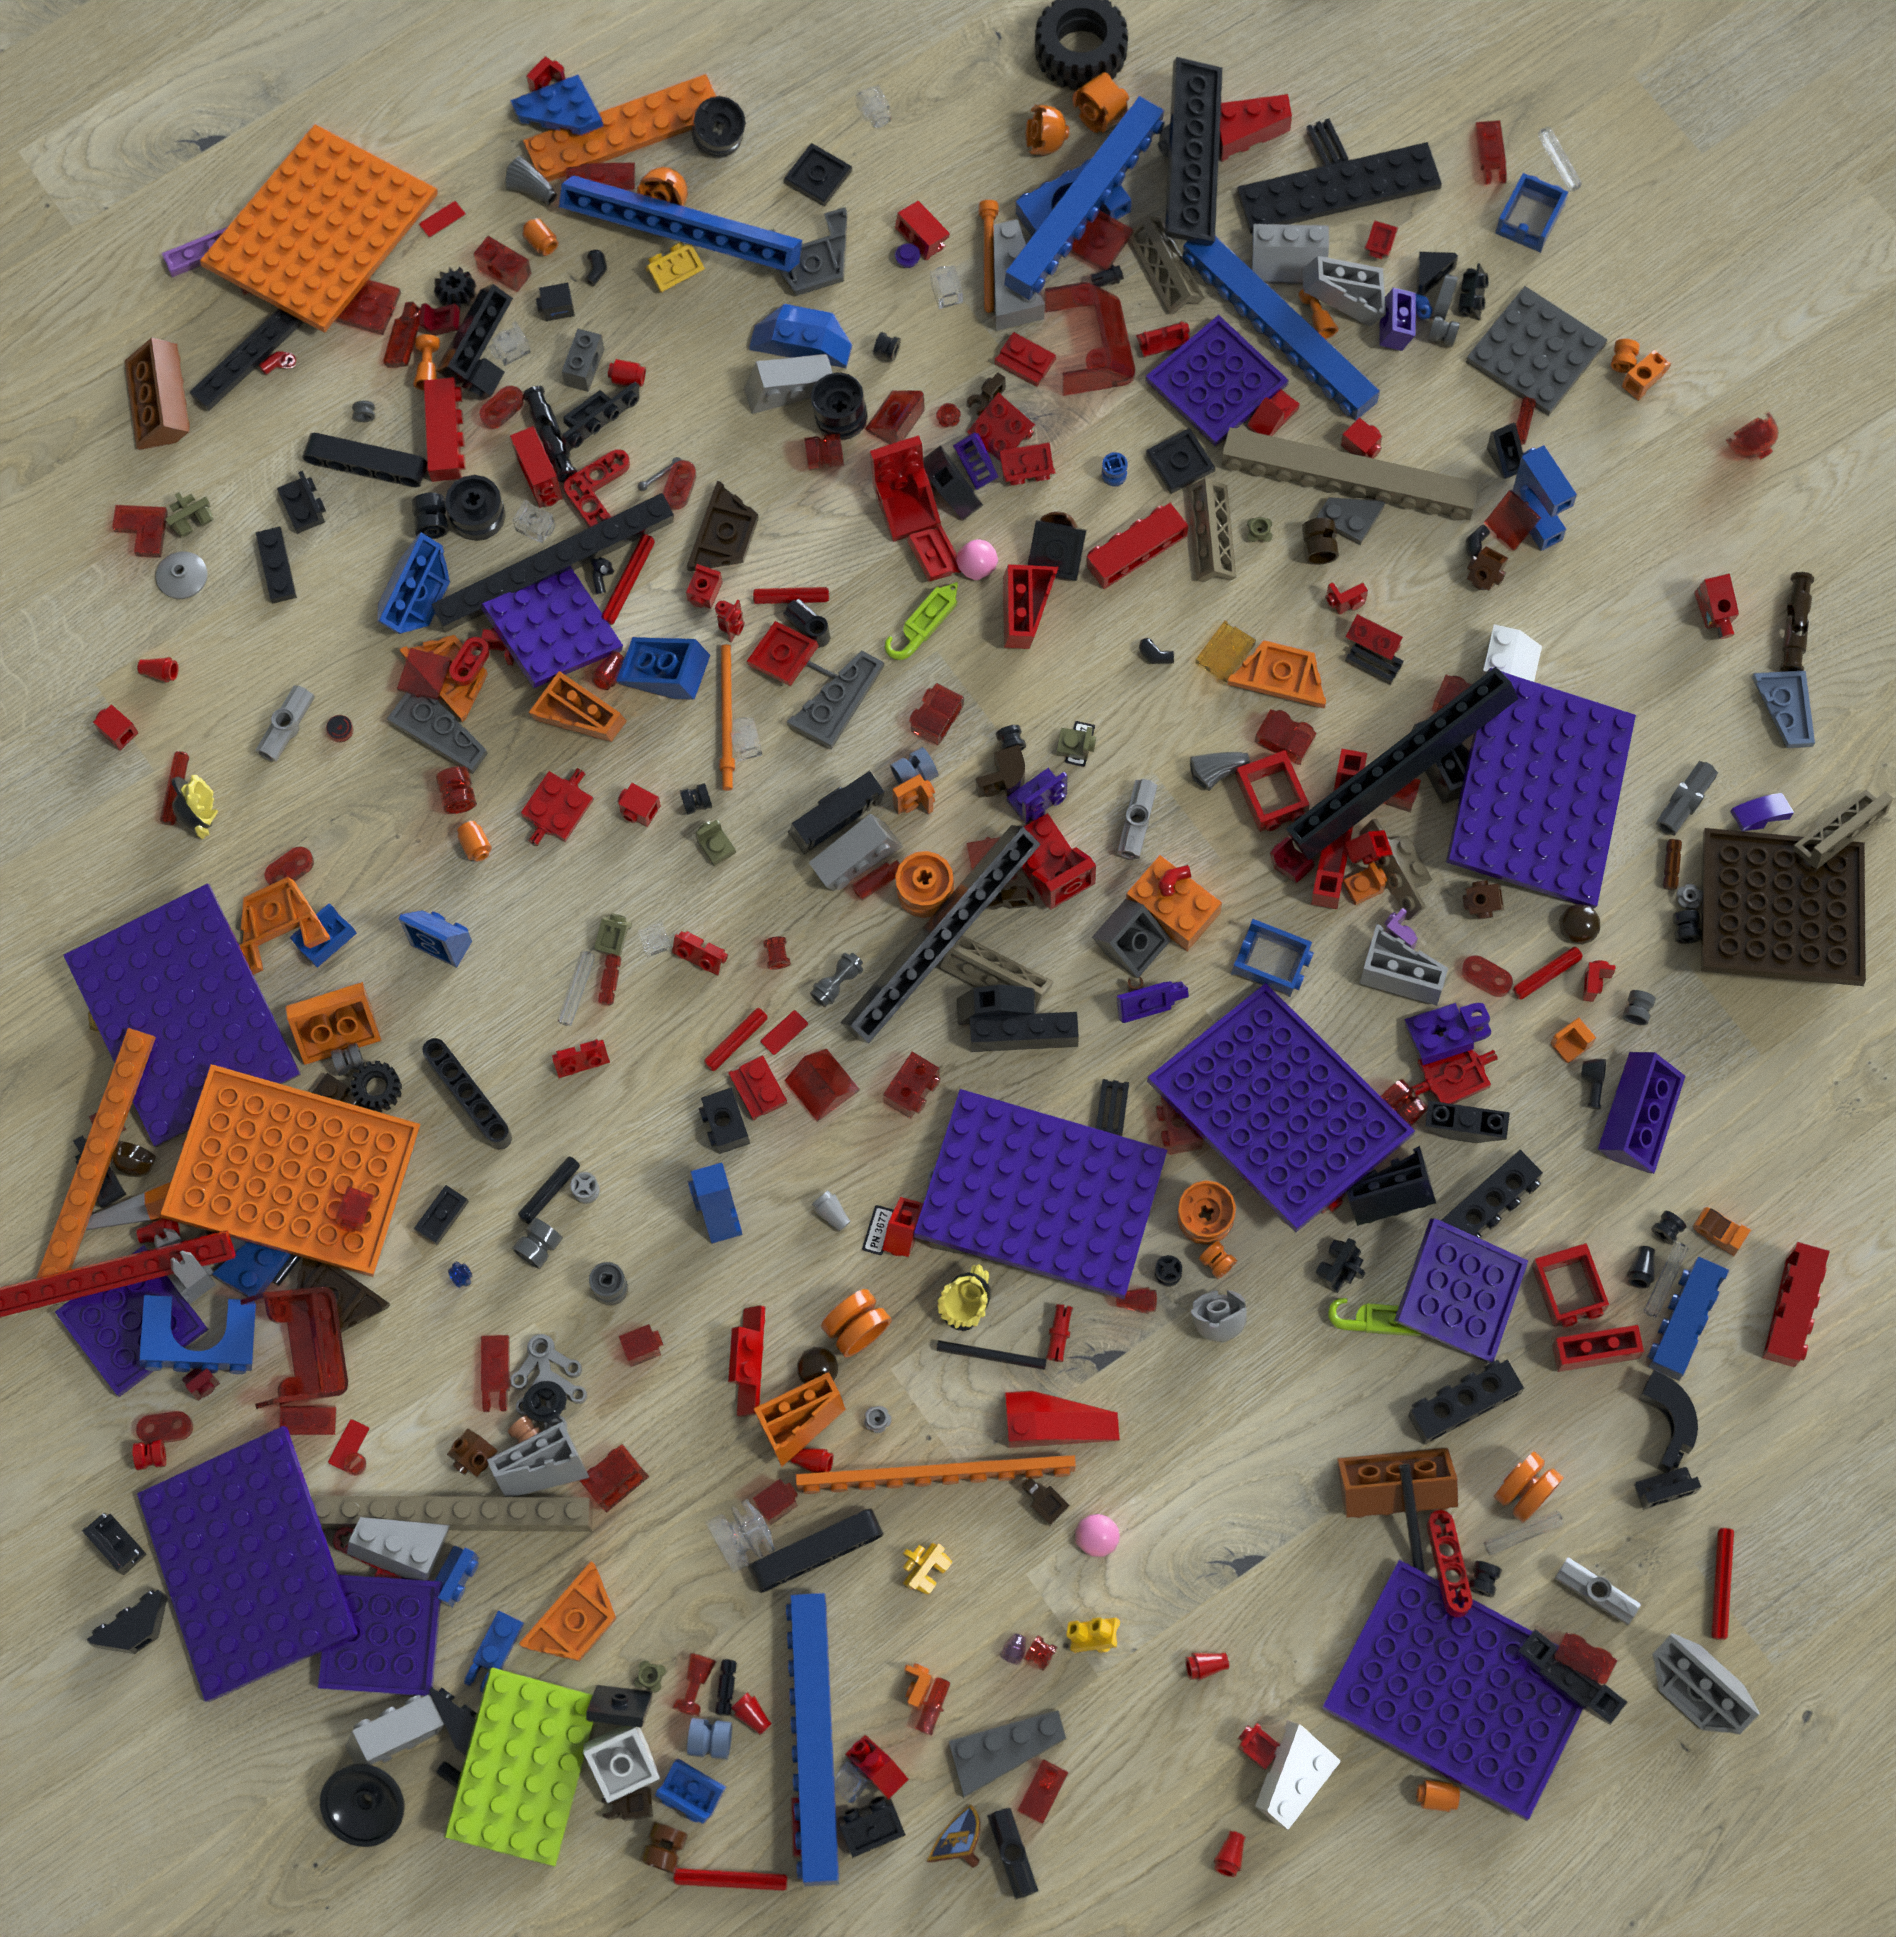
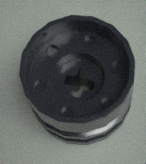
M723 96L710 97L700 104L695 113L691 132L693 142L700 152L708 157L717 159L728 157L736 152L741 144L746 124L744 112L739 104L731 98ZM714 127H717L718 130H722V134H718L717 131L713 132Z
M841 372L827 374L820 378L813 386L810 396L816 424L821 433L830 439L840 441L851 439L860 434L866 426L868 413L863 388L859 381L850 374Z

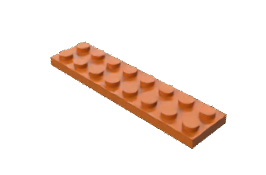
M707 74L599 112L604 125L601 128L582 135L572 133L571 129H552L524 139V145L534 168L550 182L692 130L697 108L708 98L716 97V94Z

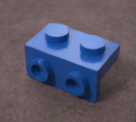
M327 904L316 914L329 934L330 940L313 948H308L304 945L301 928L290 937L298 950L317 968L357 934L355 929L338 914L331 904Z
M453 1546L435 1581L443 1582L442 1591L438 1596L441 1603L453 1608L454 1604L461 1600L468 1578L475 1574L479 1565V1557L474 1551L466 1547L462 1549L458 1546Z
M677 1758L663 1785L657 1789L655 1795L661 1799L664 1805L684 1812L689 1820L704 1824L713 1815L726 1786Z

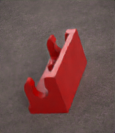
M919 200L897 213L895 229L909 244H913L919 249L920 255L926 261L945 248L946 245L943 242L949 238L950 233Z

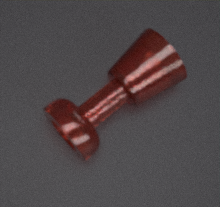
M690 1653L686 1679L690 1682L684 1699H676L672 1709L691 1716H700L701 1707L695 1703L700 1685H705L716 1664L715 1660Z

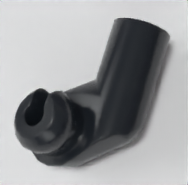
M598 249L591 250L587 254L592 270L585 277V281L591 286H595L607 271L605 255Z
M1483 524L1466 539V553L1468 556H1471V559L1473 556L1477 557L1479 552L1482 551L1481 542L1490 535L1489 529Z

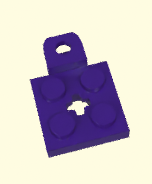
M1456 1003L1406 1018L1405 1026L1422 1064L1426 1065L1473 1050L1474 1042L1488 1038L1491 1035V1028L1488 1024L1490 1016L1483 1003H1473L1460 1007L1459 1012ZM1475 1012L1482 1014L1481 1016H1472ZM1483 1027L1481 1031H1475L1476 1028ZM1436 1031H1444V1036L1439 1037L1437 1034L1434 1033Z

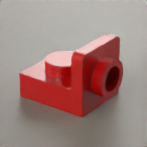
M544 56L526 75L529 89L533 92L548 86L552 78L558 82L565 80L564 67L558 61H552Z
M1603 960L1589 962L1585 969L1583 1001L1594 1002L1597 994L1602 993L1603 978H1612L1615 973V965H1610L1607 961Z

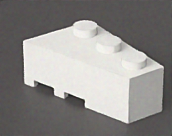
M1287 1720L1284 1727L1286 1731L1280 1747L1277 1746L1274 1754L1276 1758L1272 1769L1267 1773L1255 1805L1274 1824L1285 1829L1291 1827L1340 1763L1336 1756L1300 1724Z

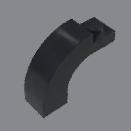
M1653 1370L1639 1400L1658 1409L1669 1423L1670 1441L1657 1469L1667 1473L1672 1467L1678 1468L1684 1455L1680 1450L1689 1454L1694 1448L1698 1434V1419L1695 1407L1685 1390L1670 1377Z

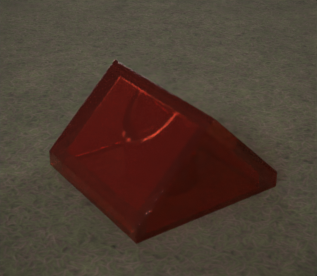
M892 390L865 430L888 444L905 440L925 411L924 393L921 390Z
M828 1049L804 1056L784 1080L817 1122L860 1091L859 1087Z

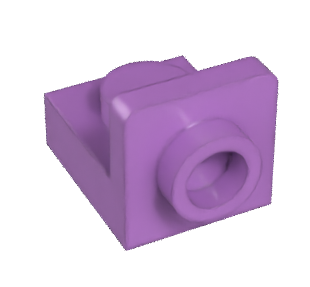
M1402 908L1398 914L1393 912L1384 923L1386 925L1385 932L1396 939L1399 937L1405 941V945L1414 949L1418 938L1410 927L1401 925L1407 913Z

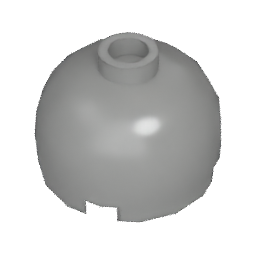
M1227 1290V1295H1218V1291H1211L1201 1295L1193 1302V1310H1191L1195 1329L1204 1338L1215 1342H1227L1239 1335L1244 1329L1247 1322L1245 1299L1239 1293Z

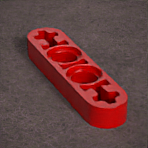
M1436 1510L1430 1515L1426 1527L1444 1606L1451 1616L1463 1617L1472 1606V1596L1454 1519L1449 1512ZM1437 1519H1440V1522H1441L1442 1524H1446L1445 1527H1444V1529H1443V1536H1442V1537H1440V1535H1441V1528H1440V1526H1439V1525H1435V1522H1436ZM1442 1544L1451 1546L1453 1555H1442L1439 1551V1546ZM1449 1570L1455 1571L1459 1575L1460 1580L1456 1583L1448 1581L1445 1577V1572ZM1458 1589V1600L1459 1602H1464L1462 1608H1459L1458 1604L1456 1603L1453 1604V1601L1456 1598L1455 1590Z

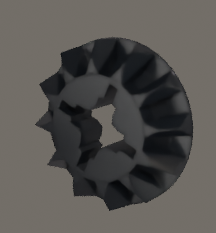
M542 1381L534 1384L527 1390L523 1398V1409L528 1418L533 1419L536 1423L546 1422L549 1424L550 1420L559 1419L562 1411L566 1410L567 1396L559 1384L552 1381ZM540 1396L542 1399L550 1400V1409L545 1406L541 1407Z

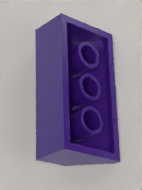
M1629 1052L1598 1150L1615 1162L1655 1174L1686 1076L1655 1052Z

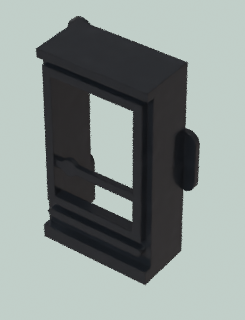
M868 771L846 787L842 788L840 786L817 802L818 806L792 822L788 833L805 855L808 850H812L862 816L865 810L868 812L872 804L875 807L879 805L885 791L873 774Z

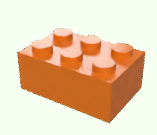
M1159 855L1126 893V899L1143 904L1170 939L1188 952L1220 915L1222 902L1191 878L1177 881L1173 886L1175 893L1172 896H1162L1161 890L1158 889V882L1167 870L1177 867Z

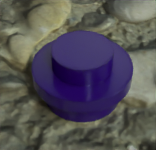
M903 244L895 252L896 261L904 268H912L920 260V251L913 244Z

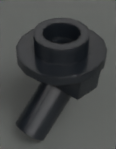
M603 557L593 558L591 560L593 568L591 573L593 574L596 595L606 593L603 577L614 573V569L611 567L612 563Z

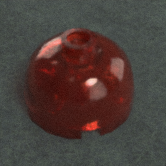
M1770 411L1764 413L1766 419L1762 420V418L1759 419L1757 417L1734 433L1737 436L1734 440L1730 437L1726 439V442L1736 455L1745 459L1758 456L1761 460L1773 452L1771 447L1778 440L1779 430Z

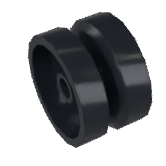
M479 475L464 476L455 481L447 491L445 498L446 510L451 525L457 534L468 540L480 541L494 536L502 528L506 517L500 491L493 481Z

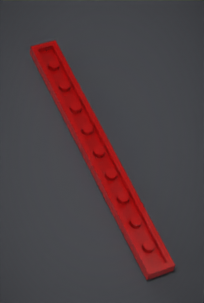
M226 1230L1 1287L0 1317L175 1274L171 1269V1259L175 1258L178 1262H181L183 1260L180 1254L181 1251L192 1253L202 1267L234 1259L236 1253L229 1231Z

